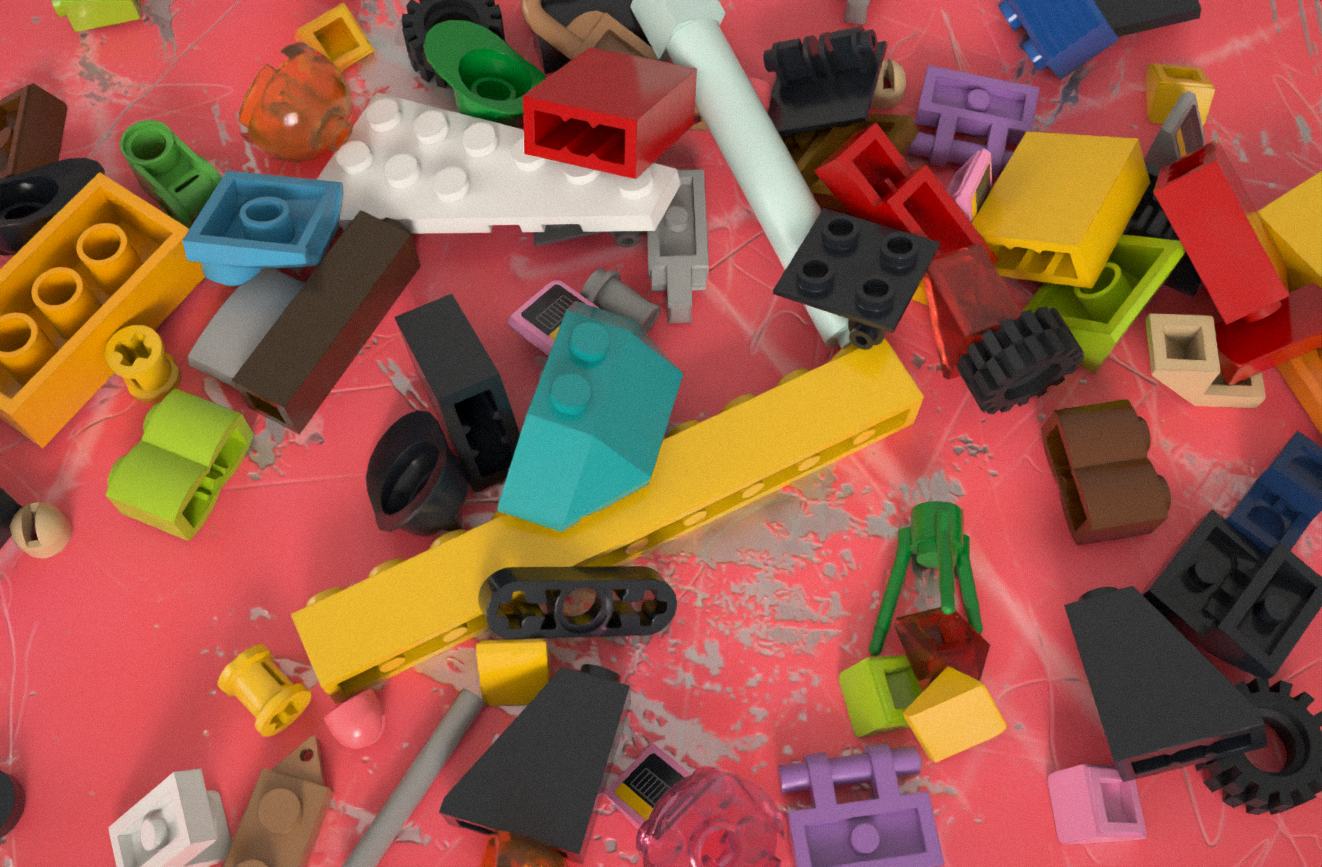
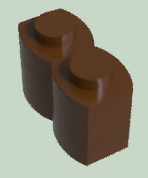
M1128 399L1059 409L1052 412L1041 428L1042 439L1050 469L1059 485L1065 519L1077 545L1150 534L1168 518L1167 512L1171 505L1169 486L1162 475H1157L1152 463L1147 458V452L1150 449L1151 443L1150 431L1146 421L1141 416H1137Z

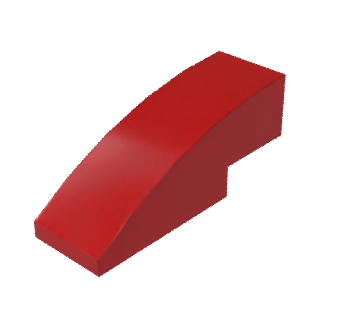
M876 122L852 135L814 170L838 201L854 217L940 242V247L923 278L954 300L962 298L999 260L929 167L925 164L912 170Z

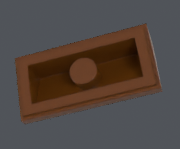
M34 83L26 85L0 100V178L15 176L57 162L59 159L67 105Z

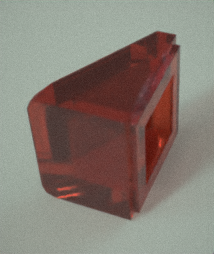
M941 607L895 619V630L917 682L923 691L947 666L980 681L990 644L956 610L952 614L946 615L942 612Z

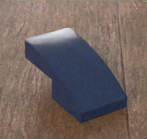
M1297 430L1226 516L1225 520L1264 553L1278 543H1282L1291 551L1311 521L1322 511V447Z

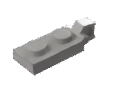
M679 169L677 172L681 185L656 230L647 231L648 277L652 279V291H667L668 323H692V290H706V278H708L709 272L704 169Z

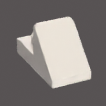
M201 768L173 772L108 827L116 867H210L225 861L232 845L221 796L217 791H206Z

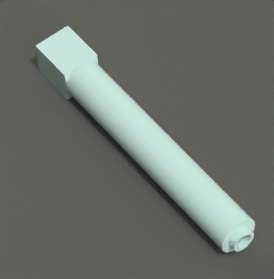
M633 0L630 8L658 60L671 59L673 64L697 68L695 105L784 270H786L822 210L720 28L726 13L719 0ZM803 304L826 347L840 345L841 349L852 344L849 339L848 318Z

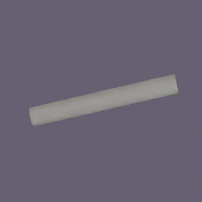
M465 688L462 689L342 867H376L486 704L480 697Z

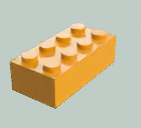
M99 172L0 269V418L42 448L50 442L114 374L113 370L106 363L104 355L106 344L112 335L120 329L131 325H145L156 330L205 278L200 262L187 261L182 240L189 231V228Z

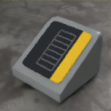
M1187 90L1186 93L1181 94L1145 157L1146 162L1162 168L1205 145V134L1195 93Z

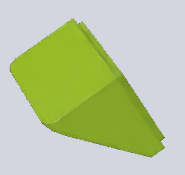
M912 655L867 657L839 674L840 687L856 737H871L910 727L902 713L926 689Z

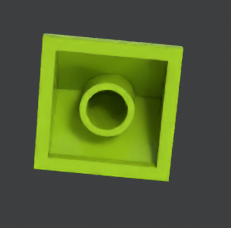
M1121 235L1093 289L1044 282L1022 312L1031 309L1034 313L1039 307L1046 306L1048 309L1056 308L1084 352V359L1078 364L1095 374L1164 284L1186 251L1180 240Z

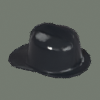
M69 158L15 176L0 178V255H15L99 172L105 175V170L100 163L88 158Z
M416 410L403 415L388 428L378 441L367 468V492L375 513L378 528L386 532L401 529L410 534L425 537L432 536L442 529L449 532L463 529L464 523L461 507L471 487V476L468 470L449 449L439 422L430 412Z

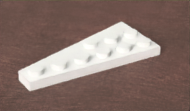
M378 92L316 179L342 182L344 194L338 227H342L344 231L358 212L362 210L381 220H384L385 217L392 218L405 226L411 234L491 233L493 225H519L522 232H544L546 225L579 224L583 232L655 231L681 185L676 168L652 163L637 179H632L524 154L523 129Z

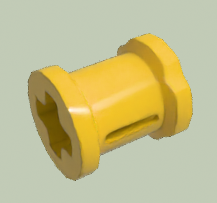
M131 325L117 331L107 342L104 352L106 363L116 375L123 377L130 394L135 399L141 402L155 403L166 397L180 385L181 371L177 367L174 358L165 352L163 340L154 329L145 325Z
M258 644L244 650L230 662L219 676L217 685L228 697L236 696L256 718L254 724L256 730L262 736L270 737L292 724L306 709L312 695L311 691L304 684H293L273 663L275 656L264 644Z

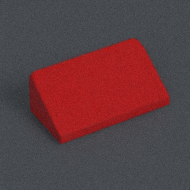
M1312 282L1289 292V297L1280 300L1282 306L1277 311L1258 321L1245 323L1243 318H1240L1227 325L1224 321L1214 324L1220 373L1228 386L1322 347V289Z

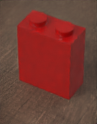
M589 47L523 95L524 154L637 179L694 125L697 68Z
M1219 139L1160 168L1153 193L1225 324L1227 325L1240 318H1243L1245 323H1251L1277 311L1282 306L1280 300L1289 297L1286 263Z

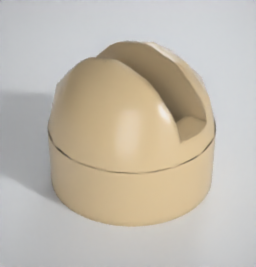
M891 59L883 61L871 107L890 109L902 101L907 84L906 73L902 65ZM883 79L890 80L891 88L883 89Z
M44 502L22 506L13 515L10 524L12 538L16 545L34 558H49L58 554L67 546L72 536V525L68 517L56 506ZM35 522L38 540L31 541L32 524Z

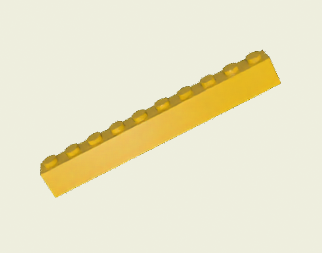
M884 338L882 343L873 345L868 350H863L850 344L837 352L830 362L811 371L808 368H800L789 373L771 390L756 397L751 393L741 395L730 401L722 409L721 413L700 423L698 420H689L679 424L662 441L655 467L647 486L600 511L581 518L579 523L562 532L496 511L492 515L491 521L467 532L462 529L448 532L437 538L431 544L429 550L408 560L396 558L378 565L369 573V578L346 589L340 587L330 588L314 595L307 601L305 608L292 613L291 617L321 688L337 704L490 630L491 628L479 607L478 595L482 584L492 573L507 567L622 566L913 425L924 396L886 338ZM517 591L513 592L509 603L500 605L505 614H511L516 603L526 602L522 593Z

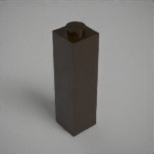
M362 210L358 212L233 377L232 382L248 408L300 435L421 267L412 234L405 226L392 218L385 217L384 220H381Z

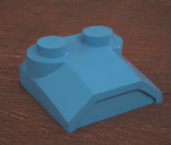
M227 170L182 240L187 261L200 262L202 272L206 278L227 286H237L248 282L262 268H295L319 265L338 230L344 194L342 182Z

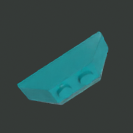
M575 301L566 310L526 414L497 511L562 532L579 523L581 518L600 511L649 484L683 373L635 320Z

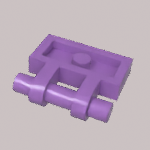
M928 65L914 123L935 127L936 133L931 135L919 132L909 146L908 153L928 157L929 164L946 167L947 162L964 165L978 150L981 151L984 148L991 153L992 177L997 178L1014 153L1013 151L1005 150L1006 142L1019 145L1026 131L1032 132L1039 87ZM959 132L987 138L986 145L953 139L954 133Z
M887 743L865 746L864 753L835 758H828L826 752L803 755V762L777 766L781 794L808 790L811 798L812 808L789 811L785 816L794 867H942L945 865L929 791L900 795L897 777L921 773L920 757L916 746L890 749ZM869 781L873 789L874 799L837 804L834 786Z

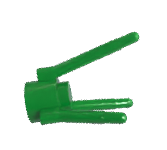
M942 501L920 503L913 507L911 511V527L898 529L897 553L869 645L871 655L878 656L882 652L912 554L917 555V562L929 568H938L941 610L946 615H950L955 611L953 565L956 564L969 630L975 636L983 632L979 611L980 606L970 561V537L964 534L963 509L959 506Z

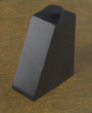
M453 294L394 317L413 366L452 449L471 476V489L473 493L505 480L520 432L501 376Z
M1134 586L1119 590L1115 587L1096 588L1084 593L1078 601L1064 605L1107 742L1122 782L1268 747L1265 724L1259 709Z
M584 664L580 671L562 667L444 797L439 813L449 825L583 864L631 705L630 685L620 683L621 676L618 673L601 666Z

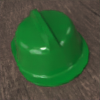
M448 20L435 24L426 34L423 48L427 61L453 87L455 104L459 113L520 129L523 122V95L546 79L545 75L533 64L521 57L499 36L478 24L469 21Z

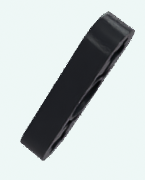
M645 566L507 567L492 573L482 584L478 595L479 607L490 628L497 635L508 639L652 635L664 629L671 622L677 609V598L674 590L656 570ZM582 587L595 590V601L587 612L578 616H569L562 612L563 602L572 591ZM612 589L620 600H613ZM650 590L655 596L654 600L644 601L641 611L636 612L629 602L641 601L645 591ZM520 591L526 602L516 603L513 613L505 614L500 604L509 603L513 592ZM545 603L548 613L544 614L538 604Z

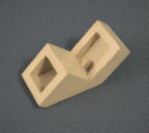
M1149 313L1145 320L1151 375L1194 406L1257 408L1263 402L1266 394L1262 372L1230 386L1227 385L1221 375L1213 316Z

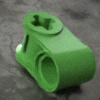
M139 121L131 125L121 137L120 150L142 189L157 202L165 214L190 229L193 224L192 220L199 215L222 179V176L205 158L193 152L167 125L160 121Z

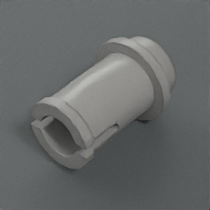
M599 268L593 272L584 284L581 295L598 306L599 309L635 320L648 333L657 321L661 308L656 304L650 303L636 291L621 282V275L618 271L610 270L607 272L603 268Z

